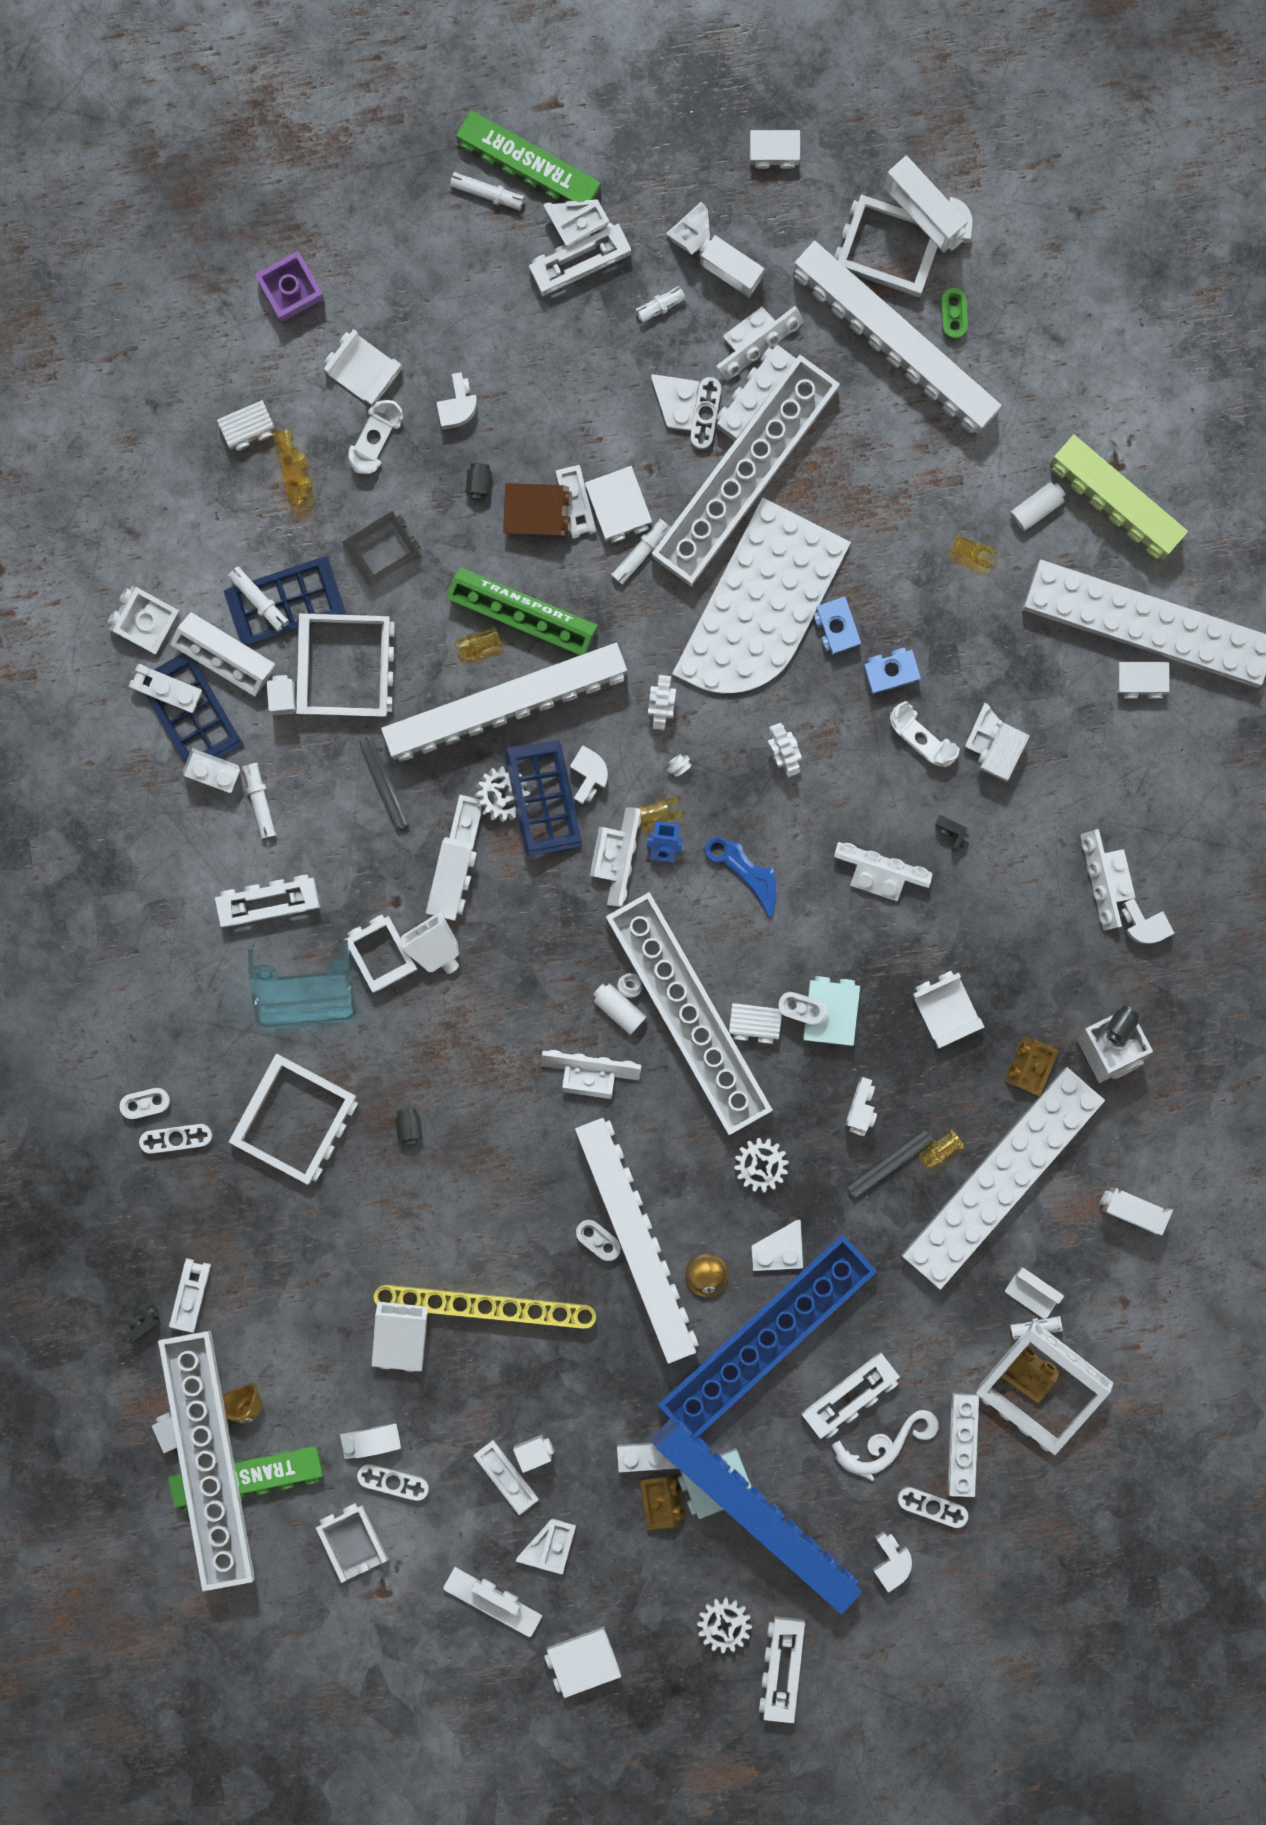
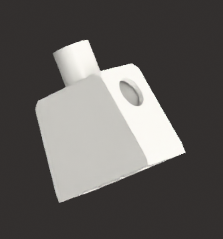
M441 912L401 936L402 949L428 972H433L442 967L447 974H450L458 968L459 964L454 959L459 955L458 943Z

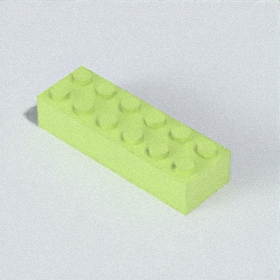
M1073 434L1052 459L1050 465L1053 468L1051 470L1061 479L1066 477L1072 483L1070 486L1080 495L1086 494L1091 499L1089 502L1099 511L1102 509L1110 515L1108 519L1118 527L1122 525L1129 531L1127 535L1136 543L1141 541L1148 547L1146 551L1155 559L1160 557L1164 560L1188 532L1076 435Z

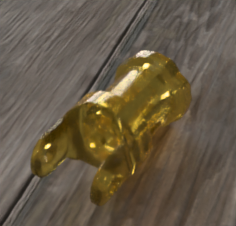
M958 533L950 554L957 553L969 558V562L985 568H991V564L982 560L979 557V553L987 551L996 554L997 550L980 541L973 542Z
M495 626L478 634L475 632L457 639L455 642L458 648H463L459 652L461 658L476 656L485 649L502 646Z
M675 796L662 799L657 804L645 807L639 805L643 826L647 827L649 823L663 820L666 822L683 817L686 814L685 811L672 813L667 808L670 804L679 802L681 797Z
M951 1129L947 1136L938 1142L933 1141L920 1153L919 1159L926 1167H933L937 1163L947 1160V1156L960 1148L962 1150L965 1147L954 1130Z

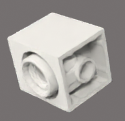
M1113 1015L1086 1028L1076 1040L1099 1083L1111 1077L1117 1079L1139 1068L1144 1064L1143 1061L1153 1052L1139 1024H1137L1126 1043L1120 1042L1119 1045L1109 1041L1106 1038L1107 1033L1104 1031Z

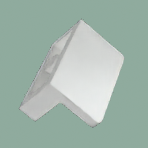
M1023 1267L1019 1268L1005 1289V1293L1043 1319L1048 1317L1055 1305L1059 1304L1064 1295Z

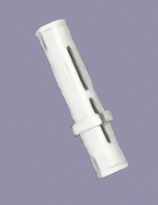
M454 172L451 178V188L491 200L495 205L503 204L520 211L521 205L524 203V195L505 190L504 186L499 185L496 187Z
M659 519L646 535L643 534L641 536L642 540L611 575L623 585L651 551L655 550L658 543L664 538L671 527L662 519Z
M240 567L234 569L235 573L232 570L228 578L258 609V614L261 617L264 616L277 632L282 629L281 626L285 627L289 620L275 607V602L272 599L269 600Z
M258 763L245 765L242 769L244 770L248 786L246 792L247 794L250 793L260 838L264 839L275 836L276 833L264 792L266 786L262 784Z

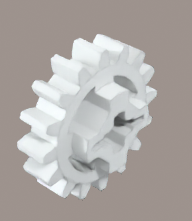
M659 675L658 687L651 686L648 716H654L653 729L665 730L666 718H673L676 689H670L671 676Z
M782 723L770 726L772 739L768 740L774 762H776L778 768L783 767L788 777L800 773L797 761L801 760L802 757L796 739L791 732L787 733Z
M500 767L498 772L493 768L489 771V775L484 774L481 777L483 782L476 784V787L481 790L475 793V797L481 798L477 806L485 807L483 810L484 815L488 812L492 813L491 820H494L497 816H499L501 822H504L507 816L510 820L516 818L517 812L509 774L505 772L504 767ZM495 779H502L499 784L491 783ZM527 782L521 783L524 798L530 795V792L524 791V787L528 785ZM500 790H503V791H504V792H503V795L505 796L504 799L501 798V793L499 792ZM506 804L514 805L511 809L502 810Z
M757 1138V1144L755 1145L748 1141L749 1148L747 1150L743 1147L740 1148V1151L743 1153L742 1157H735L736 1160L740 1161V1165L734 1166V1169L741 1170L737 1178L746 1179L744 1182L745 1187L750 1183L753 1184L752 1191H756L758 1186H761L762 1191L766 1192V1186L768 1185L774 1190L776 1188L774 1182L782 1183L783 1180L780 1175L788 1173V1171L783 1169V1165H787L789 1162L782 1160V1156L786 1152L777 1151L779 1148L778 1143L773 1147L770 1146V1139H767L765 1144H762L761 1139ZM758 1148H766L772 1151L773 1154L769 1156L761 1155ZM750 1153L753 1159L751 1165L745 1169V1160ZM755 1154L762 1161H768V1164L765 1166L767 1176L761 1169H755L757 1165ZM778 1161V1170L773 1177L770 1172L772 1164ZM754 1174L761 1175L765 1182L754 1181L750 1176Z
M724 1597L723 1603H719L716 1598L714 1599L715 1605L713 1607L708 1603L705 1605L708 1610L707 1613H699L704 1620L697 1622V1626L703 1627V1630L699 1631L698 1634L699 1636H706L703 1643L706 1645L711 1642V1649L713 1651L719 1646L722 1653H725L726 1647H730V1650L734 1652L735 1644L742 1647L744 1645L741 1639H749L750 1637L745 1630L752 1629V1625L746 1623L751 1617L750 1614L743 1615L746 1609L744 1605L737 1608V1600L729 1604L727 1597ZM724 1609H730L734 1611L735 1613H737V1616H730L726 1614ZM715 1612L717 1617L714 1623L708 1625L710 1616ZM720 1615L723 1616L727 1623H732L728 1625L729 1636H727L723 1628L717 1627L721 1625ZM741 1625L739 1634L734 1638L733 1632L735 1627ZM718 1634L724 1637L725 1642L718 1641L711 1635Z

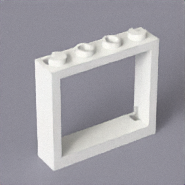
M299 614L296 714L387 716V711L392 712V697H388V687H393V672H388L389 662H393L394 647H389V637H394V622H390L389 616ZM310 622L382 624L379 709L308 707Z
M276 1054L229 1143L309 1185L311 1181L316 1182L323 1169L319 1166L323 1159L328 1160L335 1148L331 1144L335 1136L340 1138L345 1130L346 1124L343 1121L347 1114L352 1116L358 1104L355 1101L357 1096ZM283 1066L345 1099L306 1174L243 1141Z
M1034 1321L980 1383L976 1394L979 1395L983 1403L991 1405L998 1410L1005 1420H1011L1016 1424L1024 1435L1034 1438L1042 1449L1056 1455L1110 1394L1113 1382ZM1030 1342L1096 1393L1058 1438L992 1388L994 1383Z

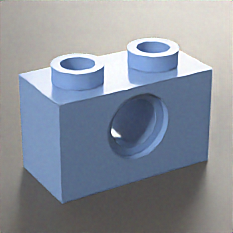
M846 597L816 607L817 613L813 615L817 627L823 628L825 636L821 637L825 651L830 650L831 655H835L861 645ZM832 621L841 622L843 625L842 632L833 633L829 628V624Z
M905 648L892 651V656L882 659V655L867 659L868 663L864 664L863 668L872 695L920 681L921 677L912 650L906 652ZM887 664H894L898 668L896 676L890 677L885 673L884 668Z

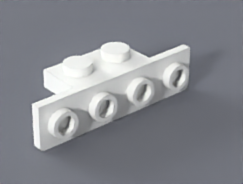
M794 306L775 321L763 307H760L723 335L725 342L735 351L716 365L723 379L728 381L738 375L740 371L763 355L769 347L776 346L791 332L796 331L804 323L798 308Z
M625 808L621 831L605 827H599L590 876L612 881L607 903L609 906L622 907L627 897L626 885L632 871V853L636 849V832L641 823V810L638 808Z
M1099 829L1081 834L1082 848L1085 853L1088 873L1090 874L1093 894L1096 899L1103 930L1121 927L1122 924L1116 902L1135 898L1124 849L1104 853Z
M838 842L834 857L857 864L850 886L898 901L905 880L927 888L930 886L932 873L923 867H913L904 864L899 859H889L875 851L859 849L851 843Z
M557 1050L542 1051V1067L565 1070L562 1092L611 1099L614 1077L632 1080L640 1079L641 1065L632 1061L619 1062L612 1061L606 1057L591 1058L583 1054H563Z
M454 1567L443 1589L524 1635L532 1636L543 1615L518 1602V1597L508 1591L502 1593L496 1590V1585L484 1578L480 1581Z

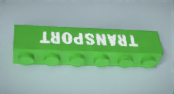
M470 110L456 135L457 141L460 142L459 146L468 152L474 150L480 153V158L490 164L498 163L503 166L502 170L511 176L517 174L523 177L524 183L535 189L537 186L546 190L545 194L558 201L559 198L566 202L594 200L601 188V182L472 110Z
M462 567L455 574L446 599L579 655L585 654L598 626Z
M318 1445L234 1463L240 1498H244L245 1493L255 1491V1495L270 1492L269 1488L279 1486L280 1490L295 1487L294 1482L303 1480L304 1485L319 1482L318 1477L324 1475ZM182 1474L170 1476L168 1479L174 1508L181 1506L182 1511L188 1510Z

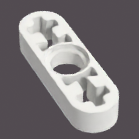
M713 377L703 379L698 389L691 431V443L700 450L707 449L713 441L721 394V384ZM708 383H713V388L717 389V392L714 391L711 394V401L715 400V404L708 401L700 402L701 398L706 400L707 391L703 390V387H707ZM702 407L711 408L713 411L712 418L709 420L701 419L698 414L699 410ZM697 422L701 425H712L711 429L706 427L705 436L709 437V440H704L703 444H699L698 439L695 438V435H699L701 431V426H696Z
M205 1124L147 1131L140 1137L139 1144L146 1153L173 1151L206 1146L211 1142L213 1134L210 1127ZM198 1128H202L203 1132H207L208 1136L204 1137V1142L201 1143L198 1138L190 1139L191 1145H187L188 1136L185 1131L186 1129H190L189 1134L198 1133ZM174 1131L180 1132L183 1136V1142L179 1146H173L169 1142V1136ZM165 1132L164 1141L167 1148H162L163 1143L155 1144L154 1149H150L149 1145H145V1140L149 1139V1135H152L153 1139L162 1138L160 1133Z
M373 1464L362 1466L357 1474L359 1483L364 1487L415 1501L424 1499L429 1491L427 1481L421 1477ZM368 1469H372V1474L379 1477L380 1471L385 1472L386 1474L382 1478V1487L377 1486L379 1480L371 1479L370 1483L365 1482L366 1478L362 1476V1472L365 1473ZM390 1475H395L400 1479V1486L397 1489L393 1490L387 1487L386 1479ZM404 1478L410 1479L409 1485L414 1486L417 1482H420L424 1492H420L418 1496L413 1495L414 1490L406 1488V1493H402L401 1490L405 1484Z
M905 1487L898 1494V1503L907 1511L955 1528L964 1526L968 1520L967 1510L957 1503L912 1487ZM913 1492V1497L920 1501L921 1495L926 1496L922 1501L921 1511L917 1510L919 1505L911 1502L909 1506L905 1505L906 1501L902 1499L903 1495ZM931 1500H936L940 1504V1510L936 1514H929L926 1511V1504ZM948 1504L947 1510L951 1512H956L957 1509H960L963 1519H958L954 1523L952 1522L953 1518L945 1514V1519H941L940 1517L945 1509L944 1505Z

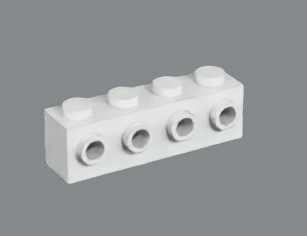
M776 345L774 349L769 347L761 357V360L764 362L758 369L754 367L746 377V380L749 382L743 389L738 387L731 397L733 403L729 408L724 406L716 417L719 420L716 428L733 441L737 440L796 360L795 357L779 345Z
M192 612L177 628L170 644L253 696H256L268 681L275 666V663Z

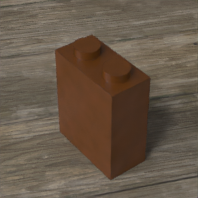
M505 483L503 533L509 535L567 537V531L571 529V517L568 516V507L572 505V492L569 491V487L565 485Z

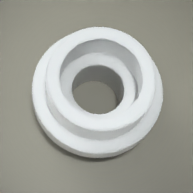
M679 754L670 760L668 772L673 773L677 777L691 767L688 755L682 757Z
M628 973L619 979L617 988L625 997L633 998L641 993L642 982L636 974Z

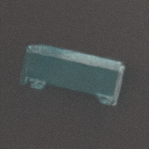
M343 940L344 957L330 960L327 964V972L278 977L277 970L273 966H256L253 949H248L249 984L257 1023L262 1027L272 1028L344 1021L353 1018L356 1014V1003L348 940Z

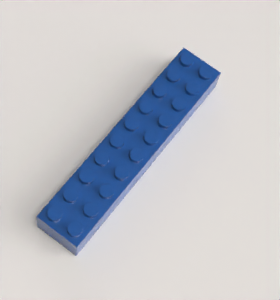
M841 1234L658 1403V1406L676 1423L679 1419L685 1423L694 1433L692 1436L694 1439L700 1436L877 1271L848 1239Z
M670 1418L651 1439L656 1449L842 1615L862 1593L857 1587L860 1582L845 1567L840 1570L841 1565L827 1551L822 1554L823 1549L812 1537L807 1535L804 1538L803 1535L805 1533L793 1520L789 1518L785 1521L786 1516L774 1503L766 1504L768 1500L755 1486L749 1488V1483L736 1469L731 1472L729 1470L731 1466L717 1452L712 1455L711 1452L713 1450L699 1436L694 1439L692 1437L694 1433L680 1419L676 1423Z

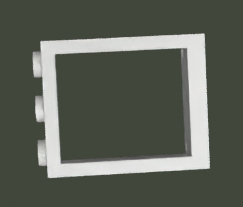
M906 155L888 171L883 188L943 253L949 248L951 251L956 249L962 243L968 221Z
M861 195L859 201L854 200L849 214L853 215L851 225L846 223L841 237L845 238L843 248L838 246L834 258L855 276L920 298L938 247L931 239L927 245L915 283L847 260L865 207L917 224L904 209Z

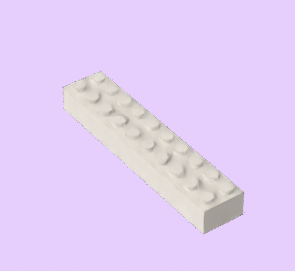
M815 240L795 261L793 268L794 278L801 285L805 286L807 284L814 290L812 294L822 303L827 301L832 306L831 311L840 319L845 317L851 323L849 326L858 335L863 333L870 339L868 341L870 346L878 352L882 350L887 354L888 357L886 359L894 367L898 368L900 366L907 372L905 376L912 383L921 384L925 388L924 393L933 401L938 399L944 405L942 408L951 417L956 415L963 421L961 425L971 434L975 432L978 435L995 417L1002 406L998 401Z
M799 355L652 552L651 557L689 586H692L837 392L840 384Z
M1041 559L1037 563L1022 610L1256 688L1262 685L1266 674V634Z
M616 642L382 727L381 729L393 760L398 759L399 762H403L413 758L412 753L422 750L423 754L436 750L437 744L443 742L446 745L460 741L459 736L469 733L470 737L483 733V728L492 725L493 728L507 724L506 719L516 716L517 720L531 715L530 711L539 708L540 711L552 708L555 701L562 699L563 703L576 699L577 694L586 691L587 694L600 690V685L609 682L610 686L621 683L624 681V676H627V668Z
M650 892L606 916L612 930L728 1135L773 1111Z
M1068 1067L1064 1068L901 1256L941 1290L1105 1100Z
M604 1118L575 1128L668 1364L696 1353L695 1347L699 1344L694 1331L688 1332L685 1323H688L689 1319L684 1307L679 1308L676 1300L680 1299L675 1284L670 1285L667 1276L671 1274L666 1261L660 1262L657 1253L662 1251L657 1238H651L648 1232L652 1228L647 1213L641 1214L639 1206L643 1205L638 1190L633 1192L629 1183L634 1180L629 1168L623 1169L620 1159H623L624 1155L620 1145H614L611 1136L615 1135L610 1120L605 1122Z
M211 1330L161 1339L158 1342L202 1591L253 1582L255 1577Z

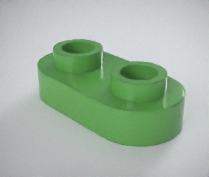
M951 288L943 294L941 300L942 329L947 337L958 339L966 333L968 328L967 298L962 290ZM951 298L957 299L958 305H950L949 300ZM957 323L959 329L956 331L952 330L950 324Z

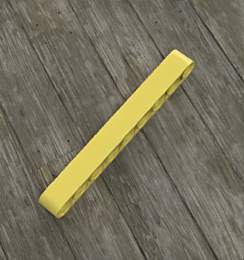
M383 1285L374 1293V1301L377 1305L378 1302H381L379 1293L382 1290H389L393 1297L390 1303L405 1304L404 1295L407 1292H413L417 1296L415 1306L428 1307V1313L574 1328H589L596 1320L595 1310L591 1306L583 1304ZM431 1295H439L442 1298V1306L435 1309L429 1305L428 1300ZM457 1297L466 1299L467 1308L464 1311H458L454 1308L453 1302ZM481 1300H489L492 1304V1311L487 1314L480 1312L478 1309L479 1302ZM507 1302L514 1303L517 1306V1313L513 1316L506 1315L503 1311L504 1304ZM531 1305H539L541 1307L542 1315L539 1318L534 1319L529 1316L528 1308ZM555 1308H564L567 1311V1318L563 1321L554 1319L553 1311ZM581 1310H589L591 1312L592 1320L589 1323L584 1324L578 1320V1313Z

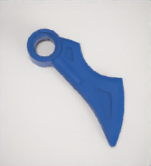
M720 837L710 839L705 845L704 850L707 858L712 862L723 861L752 889L767 916L772 917L776 900V881L773 868H762L752 864L745 856L741 844L726 841ZM713 843H721L724 846L722 856L715 857L711 854L710 847Z

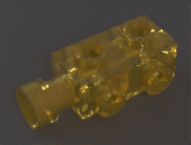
M291 429L274 432L272 434L274 444L278 446V454L290 506L302 505L306 499H310L308 492L313 491L310 476L305 477L303 468L307 467L305 453H300L298 447L293 448L292 441L294 438ZM288 461H292L291 465H285ZM293 485H298L295 490H291Z

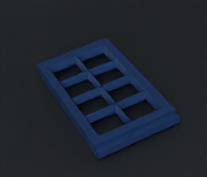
M327 556L252 580L260 591L261 587L276 583L281 600L275 602V607L283 605L289 620L288 624L285 627L281 626L282 629L278 632L265 618L268 630L253 634L247 617L257 614L258 609L245 612L240 594L243 593L237 586L224 590L240 642L246 646L299 629V619L294 620L289 603L304 598L309 614L341 615L346 613ZM317 569L322 587L307 591L302 573ZM296 576L302 593L287 598L281 581ZM324 591L330 609L314 613L309 596Z
M182 653L154 670L172 677L177 672L189 667L196 679L189 685L194 687L199 685L207 698L197 704L194 713L210 704L218 718L201 726L194 713L185 711L170 720L163 708L167 704L166 702L159 701V699L146 695L185 764L190 753L184 743L198 735L202 736L208 749L202 752L221 758L243 745V742L196 661ZM146 676L143 685L149 687L153 678ZM190 716L197 730L181 739L174 724ZM221 723L228 737L212 745L205 731Z
M553 740L506 748L504 755L524 850L527 856L581 847L582 840L560 741ZM553 755L557 771L540 773L537 758ZM533 758L536 774L519 777L516 761ZM558 776L561 792L545 794L542 779ZM537 780L540 795L524 798L521 782ZM562 798L565 813L549 816L546 800ZM542 801L545 817L528 819L525 804ZM567 819L570 834L554 837L551 821ZM546 822L549 838L533 841L530 825Z

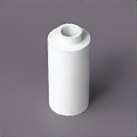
M1049 482L1010 511V514L1017 525L1025 532L1065 502L1063 497L1066 494L1058 483L1053 485Z
M610 983L607 986L602 984L593 994L596 997L593 1002L629 1035L647 1017Z

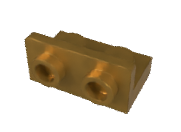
M1024 1036L1016 1048V1055L1007 1070L1005 1082L1034 1095L1041 1096L1059 1050Z
M1026 1346L1001 1377L1039 1404L1056 1383L1059 1371H1057L1052 1363L1042 1360L1033 1349Z
M677 1474L640 1480L647 1530L673 1528L685 1523L686 1513L680 1495L682 1488Z

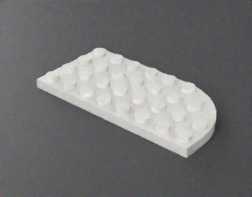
M762 497L672 675L703 690L721 694L750 691L775 678L793 657L814 616L813 614L817 610L816 607L819 606L851 542Z

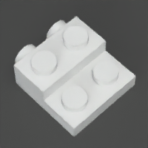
M131 586L130 590L126 588L119 599L122 602L118 612L114 610L108 619V624H110L108 630L156 654L179 610L137 587Z
M864 1077L859 1079L845 1124L850 1127L849 1132L865 1136L868 1127L873 1128L877 1113H873L874 1107L865 1104L866 1100L871 1101L875 1086H871L872 1080Z

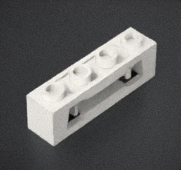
M610 223L599 229V233L593 236L589 235L568 248L564 244L554 250L555 253L548 257L541 255L532 260L533 264L529 265V270L541 296L547 295L630 256L631 248L619 223L614 226ZM596 245H600L603 256L601 254L566 269L564 270L565 274L561 276L557 263L562 265L596 249Z
M308 875L293 877L294 882L284 884V879L269 882L270 887L260 888L259 884L244 887L245 892L235 893V889L220 892V897H215L220 926L225 928L320 909L315 879L309 878ZM299 888L300 892L289 893L291 902L305 901L304 904L294 906L286 903L248 911V915L234 917V914L246 912L245 903L233 905L234 901L246 899L249 902L284 895L289 890Z
M880 1352L801 1414L820 1439L824 1436L828 1439L839 1430L837 1426L843 1421L849 1423L859 1415L857 1413L858 1409L864 1405L868 1408L878 1400L877 1395L885 1390L887 1393L898 1385L896 1380L900 1377ZM876 1367V1370L866 1376V1378L872 1385L880 1378L883 1381L872 1389L870 1387L840 1409L838 1411L839 1415L828 1423L826 1420L835 1414L829 1406L821 1413H817L829 1402L831 1404L835 1403L864 1380L862 1376Z
M952 1393L948 1470L949 1496L975 1497L979 1396L977 1394Z
M774 1616V1622H769L767 1637L772 1638L771 1648L766 1647L765 1662L769 1663L768 1673L763 1672L762 1688H766L765 1698H760L759 1713H763L764 1720L794 1723L805 1627L803 1619ZM792 1634H796L794 1649L791 1648L786 1687L787 1692H789L787 1707L785 1706L786 1695L784 1692H776V1703H772L773 1691L777 1689L781 1649L778 1647L779 1635H783L782 1646L791 1647Z

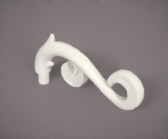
M919 1410L906 1420L894 1443L884 1434L871 1436L867 1444L871 1454L879 1456L878 1450L880 1447L886 1450L881 1458L872 1462L858 1461L859 1456L851 1455L848 1450L845 1451L840 1440L831 1446L837 1455L835 1457L845 1470L874 1481L872 1474L885 1469L898 1456L913 1422L917 1419H924L927 1422V1429L925 1431L917 1432L913 1430V1436L920 1440L934 1438L939 1429V1422L932 1412Z

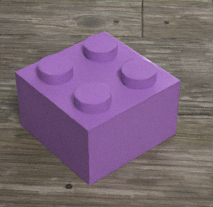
M299 251L255 274L258 283L281 323L324 300L321 290Z

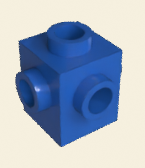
M655 821L654 834H648L646 848L651 849L650 860L675 863L676 853L681 854L683 839L678 838L680 824Z

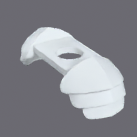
M382 400L369 409L368 414L370 417L357 443L349 448L348 458L355 472L368 474L375 472L377 467L380 466L381 461L377 457L391 429H398L403 418L402 409L396 402ZM370 430L379 432L380 440L377 444L373 445L367 441V433Z
M908 702L897 705L893 712H891L890 720L893 729L899 736L934 765L946 767L955 762L960 750L955 743H950L948 739H944L942 742L936 739L915 720L918 713L913 710L912 705ZM915 734L924 735L927 743L925 745L917 743Z

